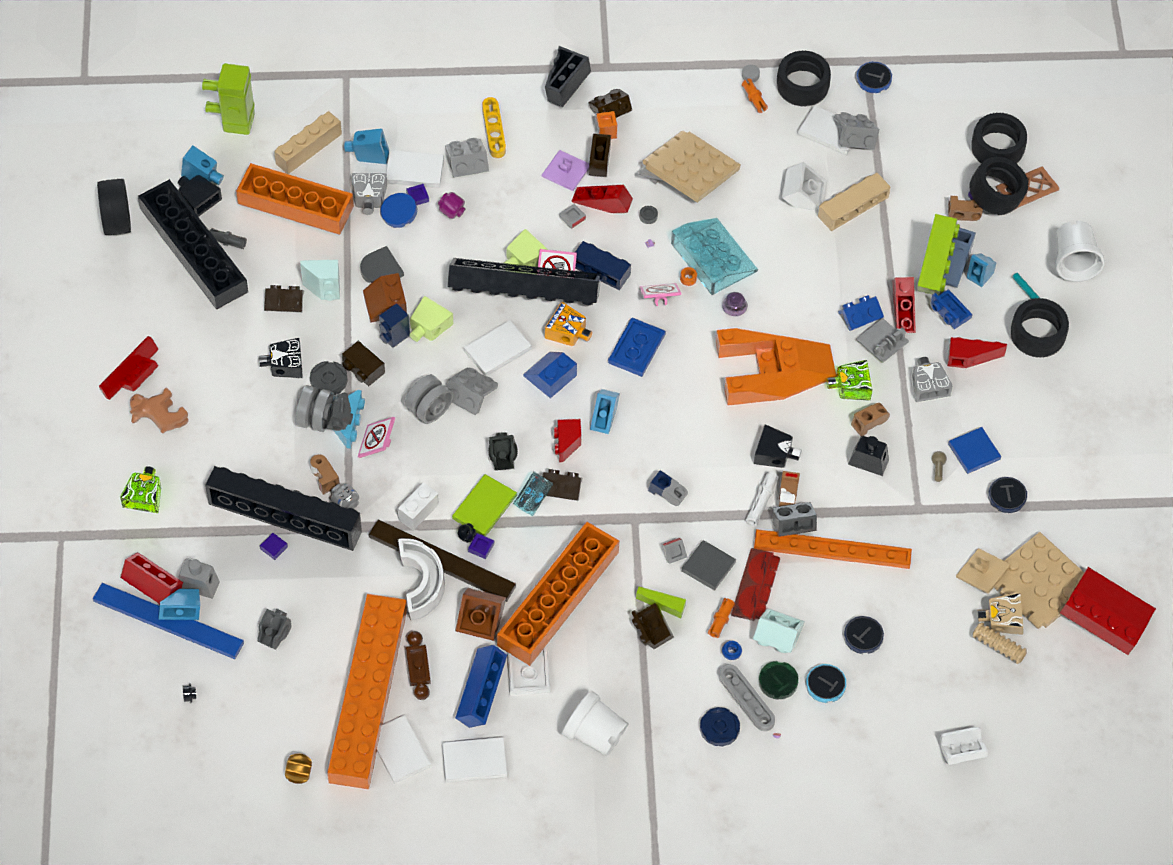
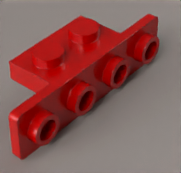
M147 336L99 385L106 399L110 400L121 388L134 392L153 374L158 364L150 358L158 351V347L152 337Z

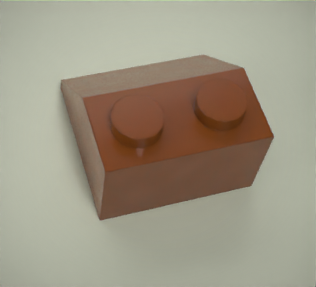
M399 273L380 276L363 290L370 323L380 321L379 315L396 303L407 313V305Z
M467 588L462 596L455 631L494 641L503 615L506 597Z

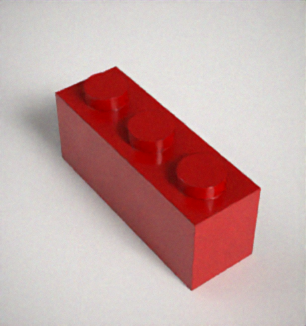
M137 552L125 559L120 578L156 601L159 605L162 600L172 593L182 589L183 582L140 553Z

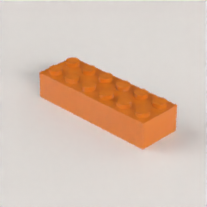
M250 163L236 190L237 201L240 205L339 235L354 207L352 193Z

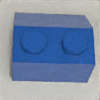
M549 352L525 372L523 376L551 399L577 376V363L564 352Z

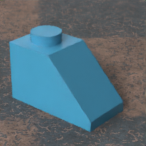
M982 253L972 255L967 279L983 287L994 274L996 262Z
M604 389L598 392L590 430L609 434L616 414L620 393Z
M178 589L160 602L159 620H199V589Z

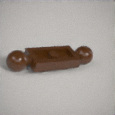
M412 631L407 636V642L411 647H406L411 686H416L414 696L418 700H425L430 695V690L426 684H431L426 645H421L423 641L422 634L418 631Z

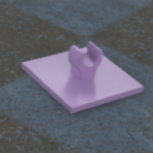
M559 150L543 172L542 177L574 191L589 170V163Z

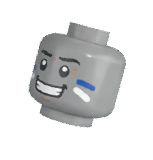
M338 484L331 490L333 493L330 498L331 502L337 503L344 508L353 509L359 504V494L350 484Z

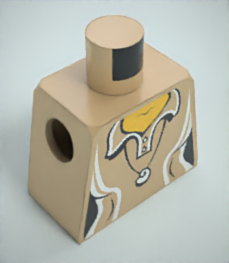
M1021 592L989 599V609L978 610V622L990 621L991 629H994L995 632L1023 635Z

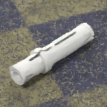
M768 472L763 484L759 486L757 498L746 518V522L749 525H758L767 501L774 493L773 489L779 478L777 474Z

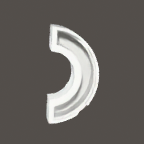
M398 539L403 566H412L423 574L420 586L413 592L406 594L409 615L412 621L426 616L439 604L445 590V576L441 561L432 548L430 549L423 542L414 539Z

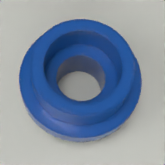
M728 641L722 647V654L728 660H736L742 654V647L736 641Z

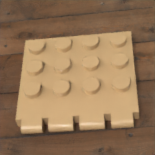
M685 131L679 132L674 138H671L643 160V164L648 171L697 203L739 171L741 164L690 131L688 133Z
M1039 532L1004 560L1011 564V567L994 588L997 591L1003 588L1000 591L1002 596L1021 592L1022 614L1025 617L1031 614L1028 620L1036 628L1039 629L1042 626L1047 628L1062 615L1060 611L1084 572Z

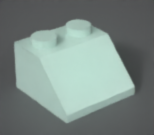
M338 260L300 261L302 283L308 290L321 300L331 301L340 299Z
M767 608L759 619L753 640L758 641L757 643L762 646L770 645L775 647L781 653H791L805 621Z

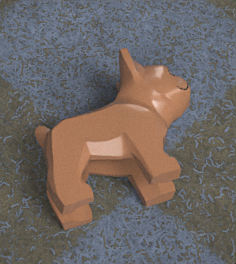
M165 388L162 394L150 398L135 394L130 399V412L133 414L131 422L136 423L141 418L147 417L157 425L161 433L181 428L188 423L189 419L187 418L188 412L183 407H180L178 412L168 411V408L173 405L170 399L172 393L168 388Z

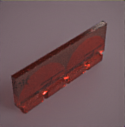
M751 548L731 616L752 621L760 619L766 610V604L771 593L770 588H772L776 576L774 571L778 569L780 557L775 556L773 552Z

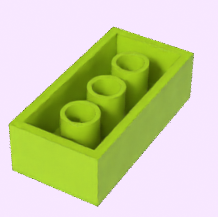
M935 214L917 291L932 295L936 293L938 296L940 291L944 292L946 286L944 275L949 273L951 261L948 258L953 256L955 249L953 238L958 237L960 229L956 218Z

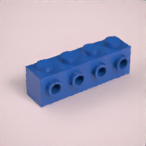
M495 645L478 648L455 717L468 728L486 725L507 658V654Z

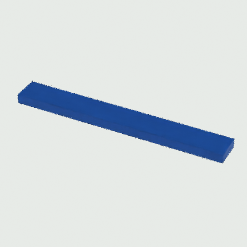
M105 583L100 585L93 597V602L232 659H236L244 645V640L195 620H159V605Z

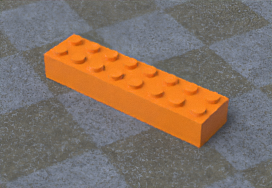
M586 522L497 634V646L531 666L617 556L620 541Z

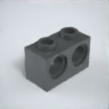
M811 502L773 507V525L779 537L817 531V514Z

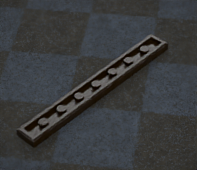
M379 519L369 533V538L399 552L398 539H414L423 542L424 545L430 549L432 548L438 555L444 573L486 593L506 597L505 602L508 601L516 588V583Z

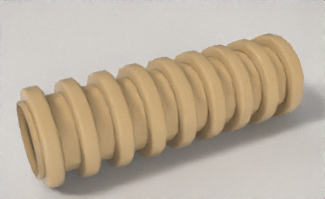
M983 622L979 623L973 632V638L977 637L978 641H984L983 644H989L990 648L994 647V650H999L1000 654L1004 653L1006 658L1010 657V660H1015L1016 664L1021 663L1027 653L1026 648L1022 649L1021 645L1017 646L1016 642H1011V639H1006L1004 635L1001 636L994 629H989L988 625L984 626Z

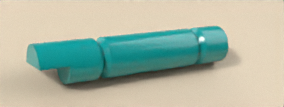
M1015 273L1012 276L1031 299L1040 298L1019 273Z

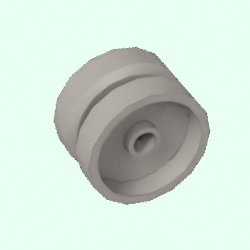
M430 374L421 378L410 389L405 399V406L413 413H417V417L424 423L429 424L439 419L447 411L454 395L447 386L442 385L437 377Z
M306 385L298 402L296 425L308 428L312 424L314 430L324 432L327 428L328 414L332 402L334 403V392L322 389L318 394L316 387Z

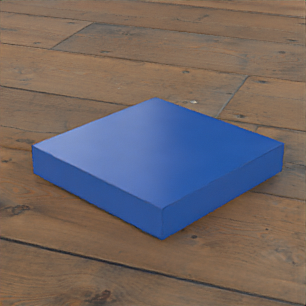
M983 427L952 439L948 443L967 474L1001 460L1000 453Z

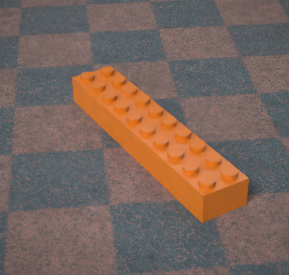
M367 594L327 772L330 784L369 789L378 741L384 722L407 614V602L405 599Z

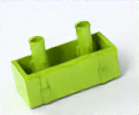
M224 63L219 80L203 79L202 90L218 91L219 103L206 102L205 112L221 114L224 132L249 135L255 115L250 69L248 66Z

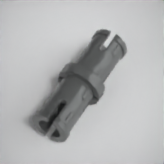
M214 228L210 230L214 238L218 242L223 243L224 246L230 245L240 249H244L246 246L247 238L236 236L229 231L223 232Z

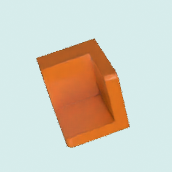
M614 111L597 113L596 119L599 134L611 135V139H617V121Z

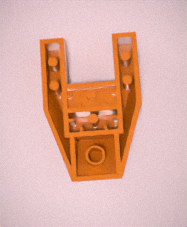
M738 328L717 330L716 347L718 358L756 354L759 374L726 377L725 395L727 405L784 400L828 381V378H836L837 376L830 344Z

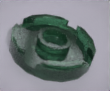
M778 661L766 664L761 669L758 679L762 692L776 700L791 697L796 692L799 683L798 673L795 668L789 663Z

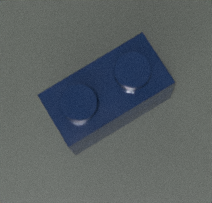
M397 303L379 315L380 338L385 344L388 343L394 348L410 336L409 315Z

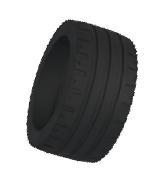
M807 50L795 51L785 56L779 65L777 73V89L781 97L788 103L801 107L812 106L821 102L827 95L830 87L831 70L828 62L821 55ZM807 71L816 75L820 81L811 86H800L790 81L787 76L793 72Z
M1001 112L987 114L977 122L971 141L972 153L980 163H983L990 157L997 156L1010 159L1017 164L1025 152L1027 131L1024 124L1010 114ZM990 133H1001L1012 138L1016 145L1008 149H997L988 145L983 137Z
M996 156L990 157L980 164L971 178L969 188L973 200L979 207L995 215H1005L1018 207L1028 191L1029 183L1025 172L1018 164L1010 159ZM986 177H996L1008 185L1012 195H1004L995 191L989 185Z
M109 179L97 182L104 234L117 235L131 232L130 212L124 179Z
M1046 298L1029 299L1023 302L1017 308L1011 324L1013 343L1020 351L1032 357L1044 358L1054 355L1062 348L1068 334L1069 320L1066 311L1056 302ZM1032 318L1044 319L1054 325L1057 333L1051 337H1036L1028 333L1022 326V323Z

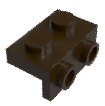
M613 89L608 94L597 96L594 100L588 102L590 109L594 112L614 111L616 118L632 111L629 95L621 89Z
M270 285V288H265L264 311L302 313L304 290H300V286H289V289H281V285Z
M548 469V472H543L542 478L546 483L544 496L579 501L581 482L583 478L579 477V473L567 472V475L559 474L560 470Z
M654 603L639 613L635 610L631 612L634 617L632 622L637 629H640L642 633L640 638L645 646L649 645L651 648L656 649L674 638L658 604Z

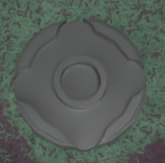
M323 361L317 364L312 369L310 375V384L318 389V394L322 389L333 391L334 395L345 389L348 382L347 371L344 366L334 361L333 363Z

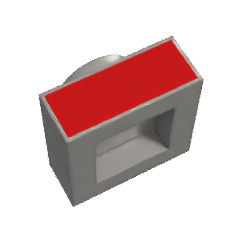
M573 204L560 213V218L572 229L586 220V215Z
M681 538L662 544L666 560L669 564L687 557Z

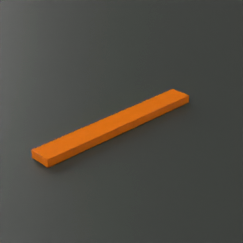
M756 529L754 550L910 569L912 549L798 534L779 537L777 532Z

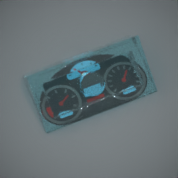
M533 471L513 504L533 516L553 483Z

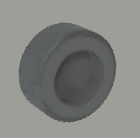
M644 206L640 210L639 218L645 224H653L658 218V211L653 206Z

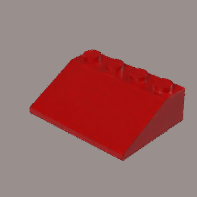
M1087 567L1060 614L1126 655H1129L1143 634L1156 608L1090 567Z

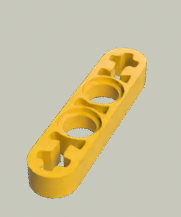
M488 97L482 102V110L489 152L492 157L501 158L506 154V144L497 99ZM488 105H492L493 111L490 112ZM490 118H496L498 121L495 123H490L488 120ZM498 132L500 136L492 137L490 134ZM495 144H498L499 151L496 150Z

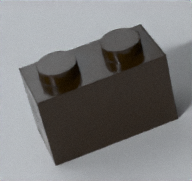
M593 133L589 160L590 176L607 177L611 135Z
M359 340L342 353V365L344 368L354 373L358 381L364 382L368 387L385 374V363Z

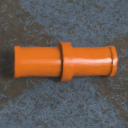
M747 79L749 83L744 80L742 86L748 94L749 101L753 102L758 113H763L761 108L765 112L768 106L761 97V91L757 90L752 79Z
M724 598L718 612L714 614V621L707 632L710 636L719 638L724 625L728 623L729 615L735 605L731 599Z

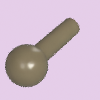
M937 451L933 453L931 460L935 465V481L940 482L942 481L943 465L946 463L947 457L944 452Z

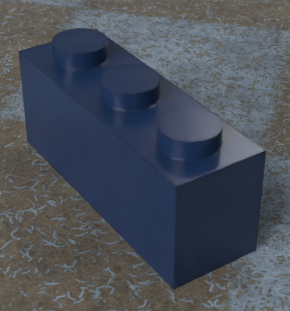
M582 241L575 251L577 253L575 269L583 272L601 273V282L619 291L631 275L630 263L613 256L608 251L597 248L594 244Z

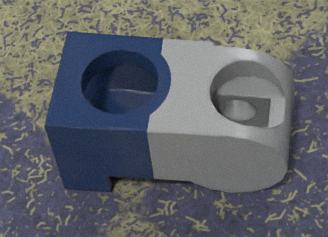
M661 470L651 481L648 489L652 494L655 495L657 493L674 506H679L688 494L684 486Z

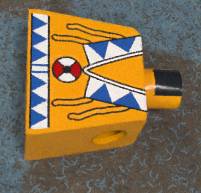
M561 302L545 327V339L574 346L579 338L589 341L592 331L585 328L586 317Z

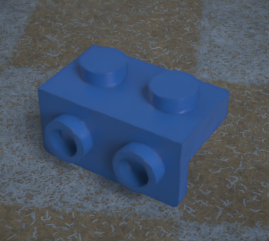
M949 289L939 296L936 293L932 295L931 307L943 317L946 324L951 325L954 329L972 318V313Z
M869 295L859 298V303L853 304V302L842 305L843 309L838 311L839 315L843 314L849 331L884 317L877 297L870 298Z

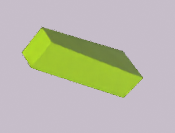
M640 586L636 593V599L649 605L656 603L660 610L680 619L682 618L686 599Z

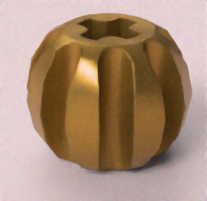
M304 754L290 755L285 770L286 779L295 784L307 782L312 767L311 759Z

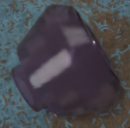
M739 292L728 294L722 302L724 312L731 316L744 314L748 307L746 299Z

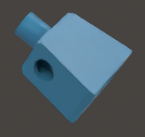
M383 129L356 131L353 141H345V152H355L359 162L387 164L389 147Z
M192 145L183 157L181 176H186L191 180L196 175H200L218 185L224 178V175L216 171V160Z

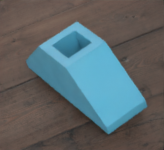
M361 390L348 395L351 413L353 414L351 425H347L344 430H333L346 448L351 449L352 442L356 441L357 430L355 429L356 425H360L361 414L359 413L360 409L363 410L365 405V398H362Z

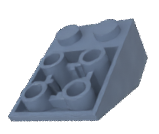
M960 228L958 237L953 238L955 249L953 256L948 258L951 261L949 273L944 275L946 285L958 288L974 244L976 232Z

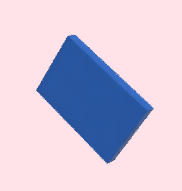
M632 317L610 355L608 363L643 377L665 337L666 331Z

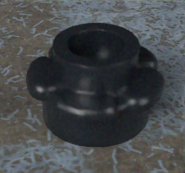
M470 523L463 524L458 529V537L467 543L471 542L476 535V530Z
M191 683L183 686L184 702L192 703V699H196V688L192 687Z

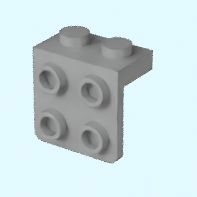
M846 112L835 114L834 118L843 126L839 142L841 146L875 149L880 129L874 125V122L870 121L863 114H857V116Z
M469 138L467 141H452L445 145L450 157L453 177L489 171L487 151L481 139Z
M465 368L450 378L447 387L454 395L452 403L476 415L480 411L484 397L497 389L498 383L491 377L478 373L474 368Z

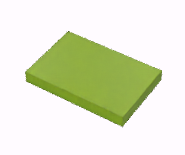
M484 474L452 515V519L462 525L472 524L476 533L486 537L516 498L517 492Z

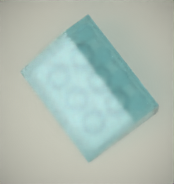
M718 218L686 223L672 231V246L687 265L696 270L698 279L711 295L758 271V268Z

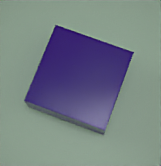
M424 184L406 188V193L415 200L416 205L429 202V196Z
M274 533L260 545V550L274 560L288 548V543Z
M477 533L468 548V552L486 559L494 546V540Z

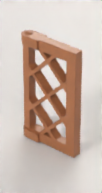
M1043 166L1025 173L1029 181L1028 186H1030L1032 181L1041 183L1040 189L1028 187V191L1037 194L1027 197L1026 193L1017 208L1059 191V186ZM1040 174L1043 180L1034 177ZM1005 183L996 186V190L999 193L1012 195V193L1006 192L1005 189L1009 187ZM1043 184L1050 186V188L1042 190Z

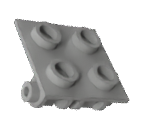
M883 318L856 338L860 344L882 363L909 342L905 338L906 331L903 328L895 329Z

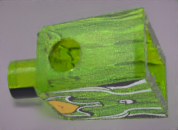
M867 360L841 365L837 368L836 377L827 378V388H838L841 399L871 400L872 384Z
M146 466L143 474L133 473L120 497L122 508L159 513L161 482L160 477L155 476L156 470L153 467Z

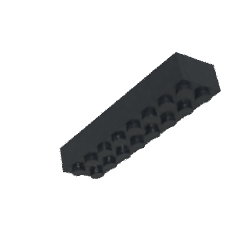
M170 179L138 195L141 211L216 310L248 293L247 279Z
M453 258L449 265L447 287H452V290L455 291L471 289L470 291L473 293L489 291V294L492 295L508 293L510 297L526 295V298L529 299L545 297L547 301L563 299V302L566 303L581 301L584 305H593V303H597L599 297L601 273Z
M214 466L205 484L209 505L353 551L362 533L360 512L353 508H344L337 503H329L316 496L310 497L297 490H288L281 485H273L263 479H254L244 473L232 472L225 467Z

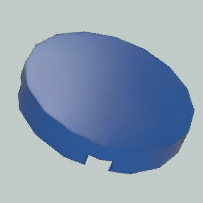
M406 193L390 195L381 205L383 220L387 225L394 228H402L406 224H410L417 215L418 208L415 200Z

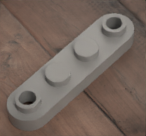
M731 664L723 666L719 675L722 684L759 730H771L775 724L773 712L736 666ZM731 675L733 678L728 679L726 676ZM766 720L768 723L763 724L761 721Z

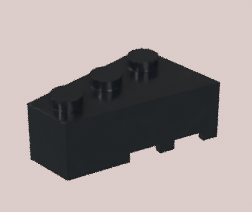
M559 46L557 57L554 59L553 68L550 70L545 85L548 102L563 107L591 73L589 57Z

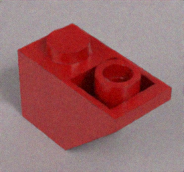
M581 419L557 420V427H554V439H558V444H555V455H559V462H564L581 446Z

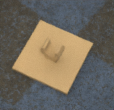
M978 548L956 575V578L989 594L1011 567V564Z

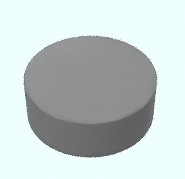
M746 65L742 70V78L746 81L750 78L753 82H756L760 77V69L755 65Z

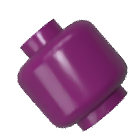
M454 192L445 193L438 202L439 211L450 219H454L456 216L460 218L466 210L463 207L465 200Z

